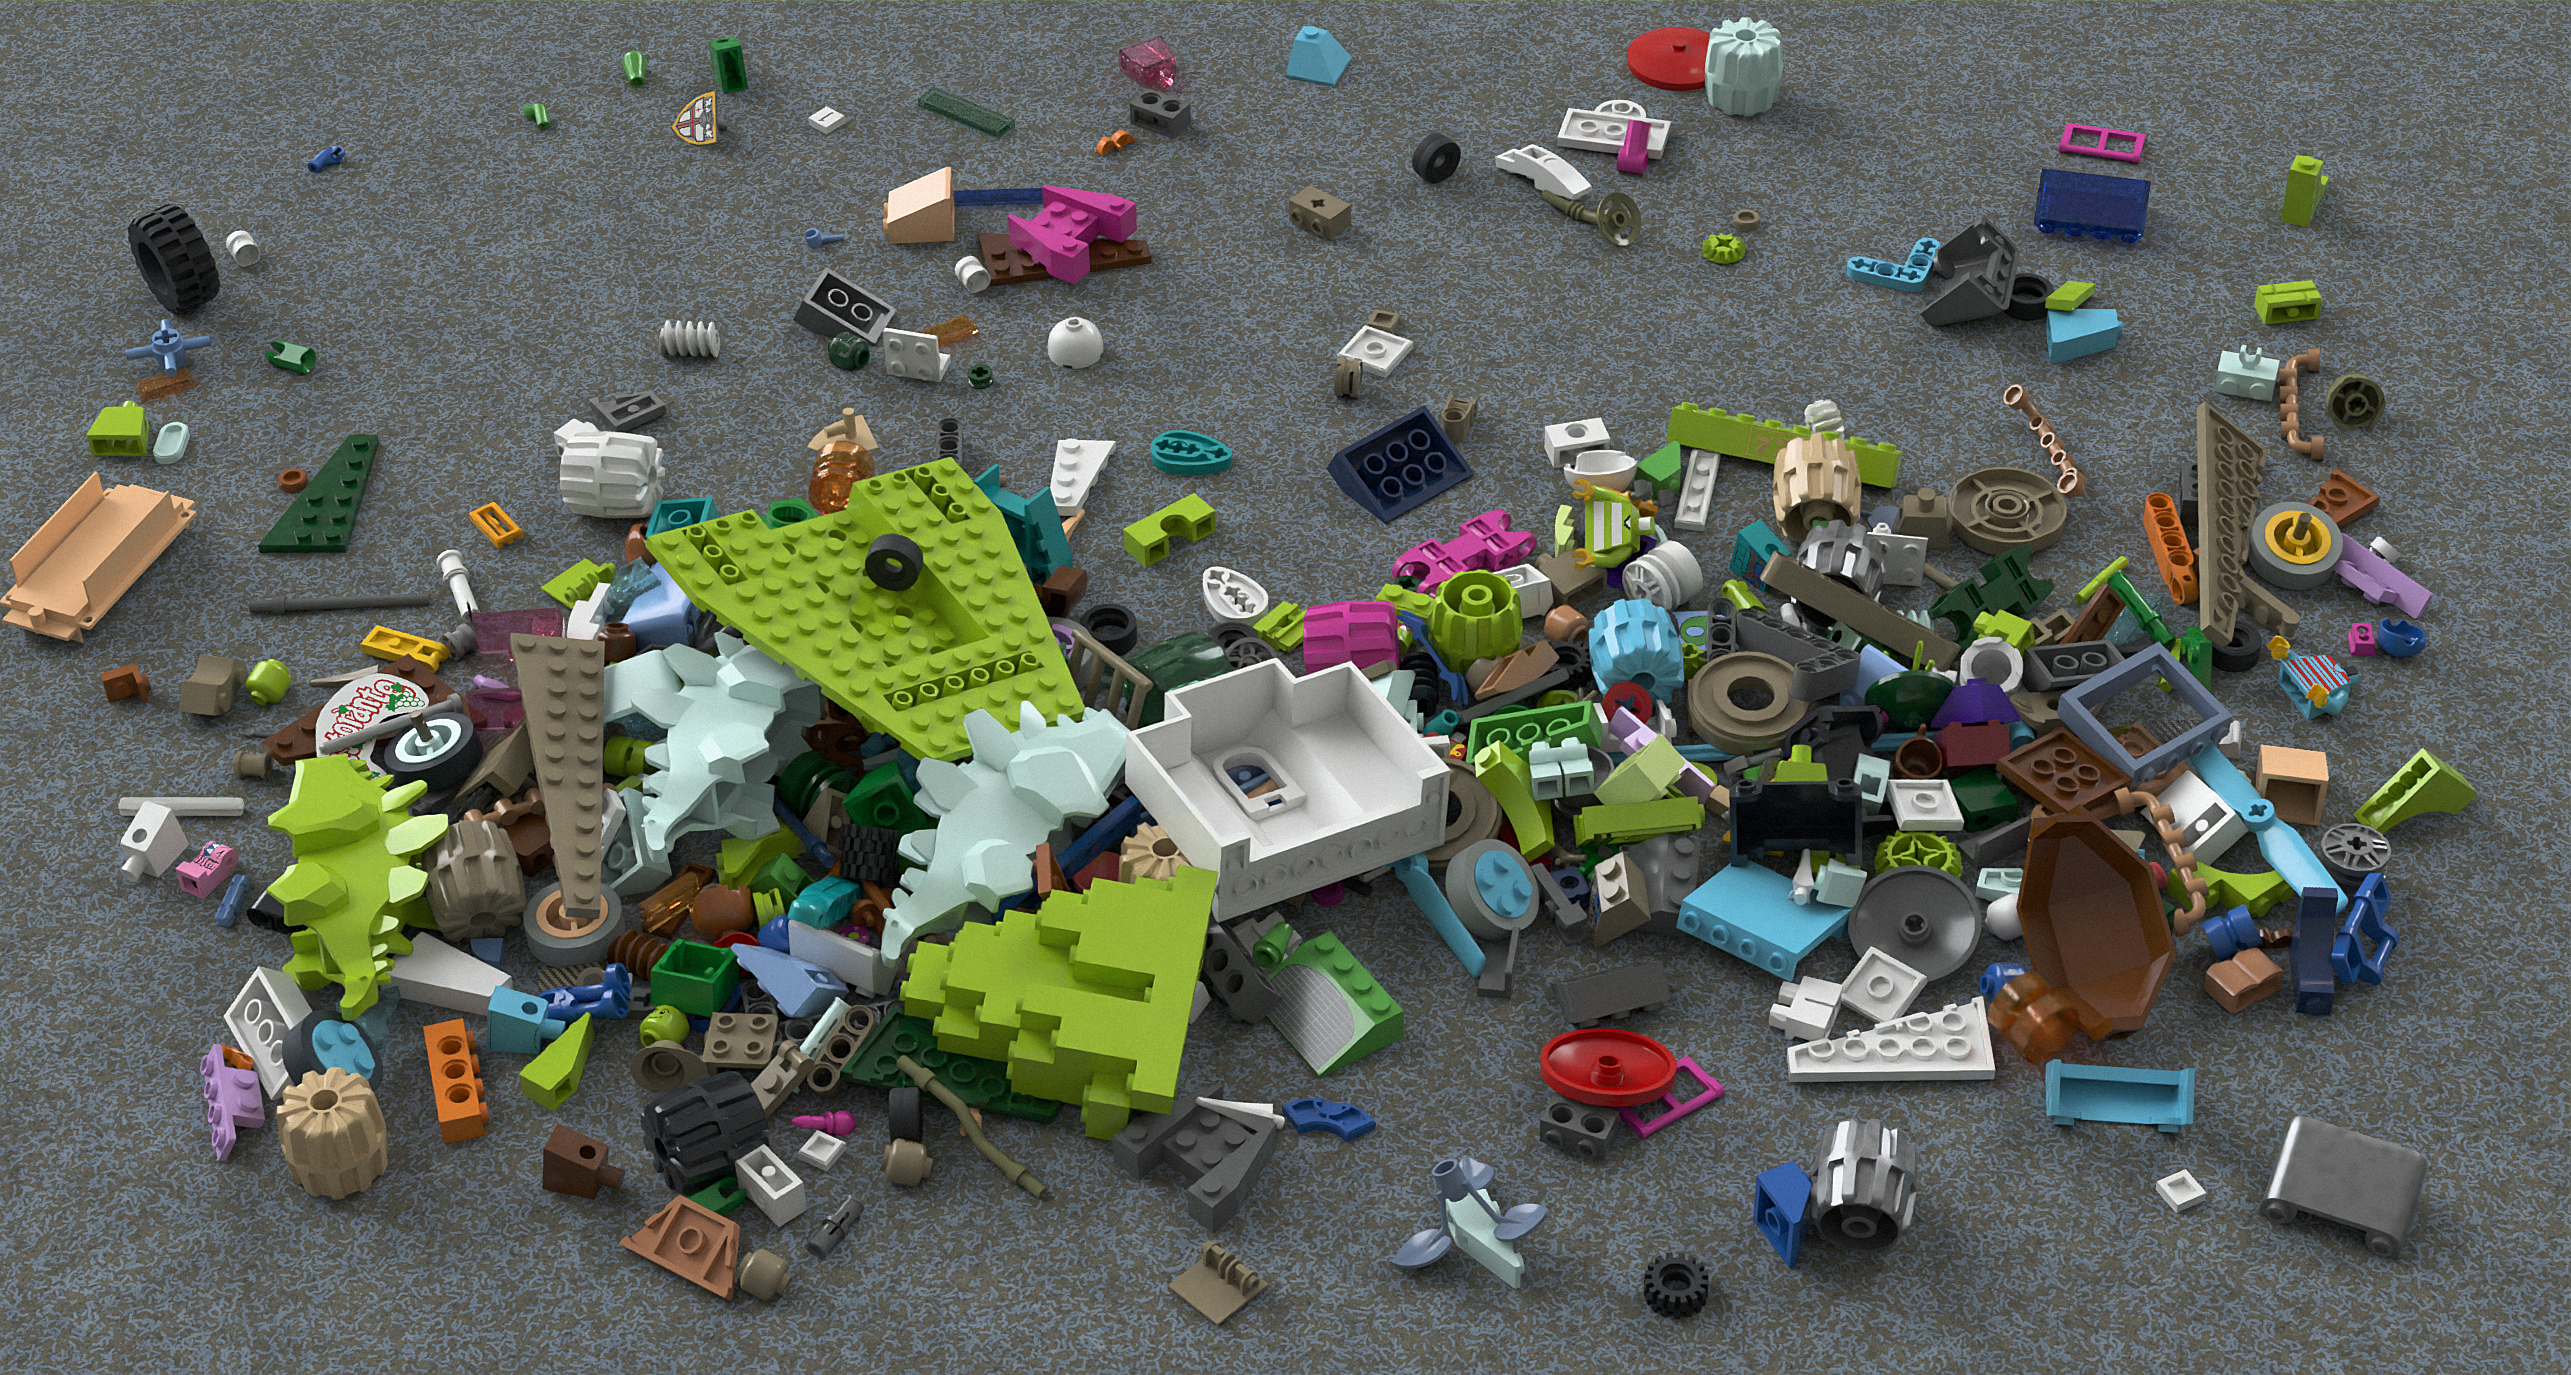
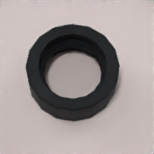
M2032 273L2016 274L2009 307L2003 312L2012 318L2022 321H2034L2046 317L2048 314V309L2045 308L2046 298L2054 292V286L2048 279ZM2017 294H2031V295H2035V296H2037V297H2039V298H2038V299H2034V300H2029V299L2018 298V297L2015 296V295H2017Z
M1118 604L1097 605L1087 610L1080 619V625L1086 628L1095 640L1117 656H1122L1131 651L1137 643V619L1134 613L1124 606ZM1106 625H1115L1125 629L1111 636L1099 635L1093 632L1095 629Z

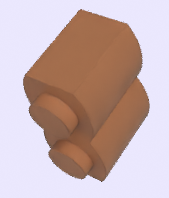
M2250 948L2245 951H2239L2232 960H2226L2210 966L2205 975L2204 990L2227 1011L2237 1013L2255 1001L2262 1000L2277 992L2281 988L2284 971L2258 948Z

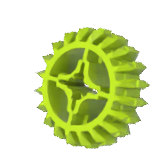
M1897 830L1894 837L1887 836L1884 843H1880L1877 849V856L1874 859L1875 875L1878 876L1896 867L1925 865L1944 870L1960 880L1963 868L1961 865L1962 858L1960 852L1955 847V843H1948L1946 836L1937 837L1935 831L1931 833H1925L1924 831H1907L1902 833Z

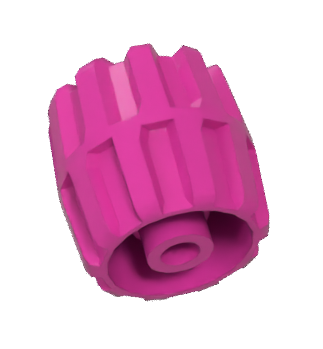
M1342 601L1307 608L1303 620V649L1306 675L1349 661L1359 670L1383 660L1393 661L1396 663L1397 669L1400 670L1401 656L1399 648L1401 640L1400 636H1398L1399 622L1396 617L1394 604L1385 601Z

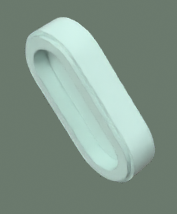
M173 422L165 425L160 430L153 448L156 462L172 464L182 458L190 438L187 425Z

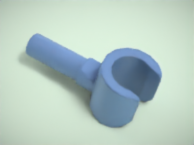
M816 228L805 231L806 240L810 248L820 247L822 243L844 241L843 234L820 236L819 230Z

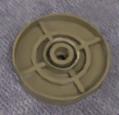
M1992 467L1985 468L1957 481L1950 490L1947 511L1950 528L1974 549L2000 555L2029 543L2033 548L2031 553L2053 545L2061 537L2066 523L2067 503L2064 495L2046 478L2036 473L2018 468Z

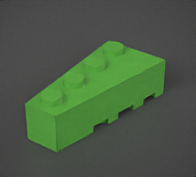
M1591 700L1472 719L1466 762L1475 766L1474 756L1483 748L1489 747L1498 740L1529 766V751H1532V744L1535 742L1545 741L1549 743L1550 748L1562 747L1561 742L1565 738L1577 737L1580 744L1600 749L1603 725Z

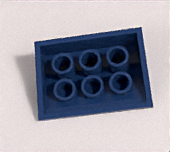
M1425 405L1337 452L1326 468L1345 494L1385 524L1474 475L1473 470Z

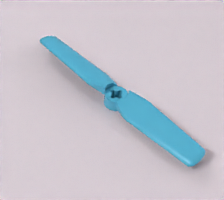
M2214 744L2204 748L2199 755L2188 757L2212 791L2243 820L2250 832L2256 833L2262 856L2300 897L2303 887L2337 888L2338 902L2336 915L2346 907L2349 901L2347 896L2298 832L2276 817L2273 804L2269 800L2261 798V794Z
M1421 852L1386 864L1388 867H1395L1398 879L1404 882L1418 908L1471 976L1478 978L1485 967V955L1464 924L1459 920L1432 877L1428 874L1429 864L1426 855Z

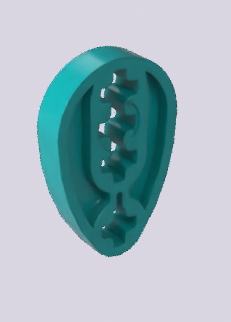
M1186 430L1167 431L1158 435L1152 441L1150 447L1153 465L1166 473L1182 475L1209 474L1226 470L1232 465V451L1229 447L1214 438Z

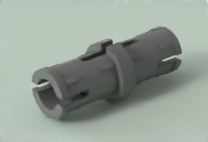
M847 1196L834 1214L827 1215L823 1220V1227L806 1245L808 1252L820 1259H824L836 1242L848 1235L849 1227L865 1210L863 1203L854 1196ZM840 1220H842V1222L830 1235L829 1233L832 1231V1229L839 1223Z

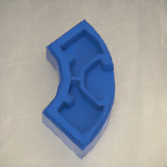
M1308 1098L1282 1105L1283 1114L1299 1134L1311 1130H1322L1337 1134L1348 1142L1376 1129V1122L1371 1116L1360 1108L1346 1102L1337 1104L1323 1102V1098Z

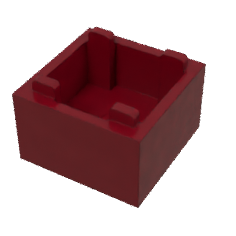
M1994 719L1989 720L1988 724H1980L1974 727H1962L1961 722H1951L1949 726L1941 727L1939 732L1933 734L1934 743L1941 750L1943 758L1942 771L1978 769L1984 765L1996 768L1998 759L2010 754L2008 725H2000V720Z

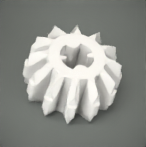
M1830 399L1825 401L1819 400L1807 406L1804 421L1806 426L1811 428V433L1821 434L1822 431L1839 433L1838 438L1844 439L1843 419L1840 416V410L1837 409V405Z

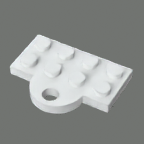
M1627 100L1607 101L1596 107L1594 111L1568 108L1558 135L1557 146L1619 154L1620 149L1624 146L1628 121L1638 120L1652 124L1647 152L1649 158L1661 159L1671 131V121L1646 118L1645 110L1640 105Z

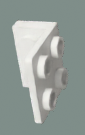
M885 328L883 331L887 374L917 378L924 381H941L951 363L950 355L939 353L937 336Z

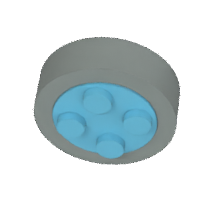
M1483 839L1457 853L1449 862L1445 878L1449 902L1459 920L1472 933L1486 940L1500 941L1512 935L1513 927H1520L1521 931L1534 921L1539 909L1538 885L1530 866L1513 847L1500 840Z

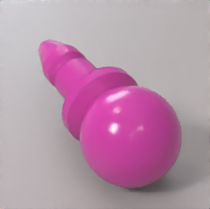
M826 1111L824 1117L804 1115L791 1121L793 1125L802 1129H824V1133L828 1135L833 1133L838 1136H845L852 1133L856 1128L855 1117L848 1111H838L834 1114Z

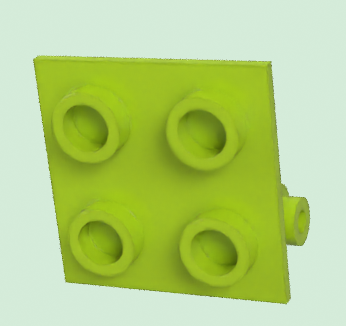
M585 558L542 586L541 590L573 610L577 600L589 601L598 583L610 584L612 593L623 587L625 583L615 577L617 569L613 563H603L598 567Z

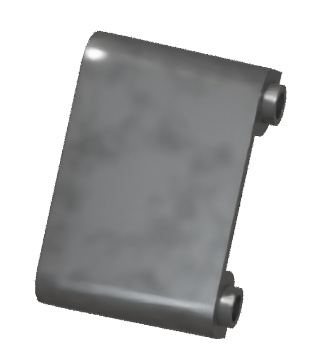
M2294 1117L2288 1123L2261 1203L2259 1215L2267 1217L2275 1223H2289L2294 1220L2297 1211L2301 1210L2367 1231L2366 1245L2374 1254L2398 1260L2420 1199L2427 1171V1161L2420 1153L2402 1146L2309 1117Z

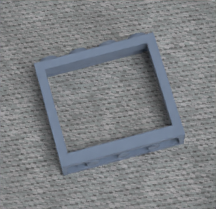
M2160 642L2149 646L2061 694L2057 715L2086 745L2133 778L2129 790L2143 782H2150L2155 775L2164 770L2170 771L2174 769L2182 760L2190 756L2195 757L2199 755L2209 745L2220 743L2222 738L2230 733L2229 729L2233 715ZM2158 672L2205 719V722L2135 760L2091 715L2088 709Z

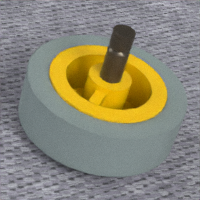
M2300 502L2277 503L2263 510L2256 518L2250 534L2248 558L2255 571L2262 578L2278 587L2290 590L2315 588L2326 582L2333 574V569L2343 549L2342 534L2330 516L2312 505Z

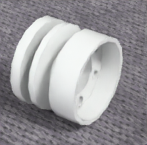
M1675 541L1663 542L1650 550L1648 554L1626 565L1623 570L1622 582L1629 600L1649 599L1653 606L1657 608L1661 606L1669 611L1675 610L1678 605L1684 604L1699 595L1703 588L1701 569L1695 557L1686 547Z

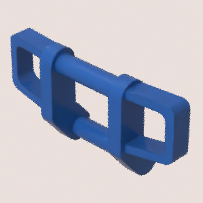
M2368 873L2352 900L2353 908L2345 926H2342L2336 935L2332 951V961L2340 983H2355L2358 977L2364 982L2374 985L2380 984L2384 976L2382 970L2391 949L2395 948L2400 940L2398 931L2382 921L2391 902V896L2383 873ZM2359 926L2364 934L2379 944L2372 961L2366 958L2357 932Z

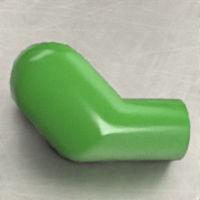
M532 103V105L524 106L525 118H535L538 129L550 127L548 112L543 104Z

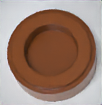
M297 468L285 470L278 477L279 488L286 493L302 491L308 485L306 472Z

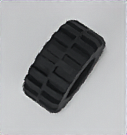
M166 204L131 221L128 227V241L131 244L130 249L135 257V263L140 269L141 276L148 284L150 291L156 296L158 302L164 305L166 310L181 314L213 300L220 290V281L218 279L219 272L215 266V259L211 255L208 243L205 242L203 234L198 230L193 219L188 217L186 211L181 210L177 205Z

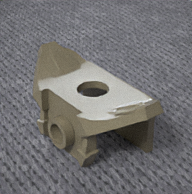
M2068 690L2021 693L2008 696L2020 718L2035 729V733H2033L2035 740L2061 727L2081 740L2057 715L2060 696ZM2107 700L2088 709L2093 717L2098 714Z

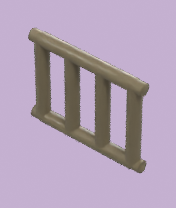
M1075 628L1071 634L1075 640L1068 664V669L1075 685L1085 648L1095 654L1083 700L1085 708L1094 709L1105 663L1115 669L1105 709L1109 710L1116 718L1126 678H1128L1136 685L1125 727L1130 731L1137 730L1146 693L1152 689L1153 682L1079 628Z

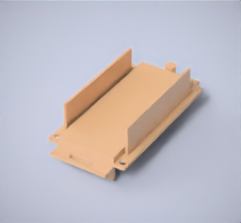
M94 472L9 560L16 584L0 600L1 606L12 608L2 619V622L33 631L37 634H44L65 641L71 639L83 643L84 640L80 628L91 630L184 529L188 530L189 523L197 515L196 511L191 510L195 505V501L170 495L169 491L163 493L133 484L129 487L118 484L114 489L107 488L103 492L98 472Z

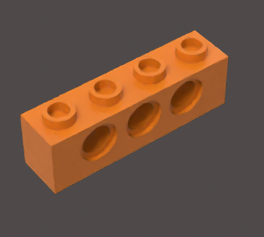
M463 1018L423 1026L444 1144L484 1136L483 1123L490 1122L486 1102L479 1103L480 1098H485L482 1078L475 1079V1074H480L481 1071L477 1054L471 1055L470 1053L472 1050H477L473 1030L466 1031Z

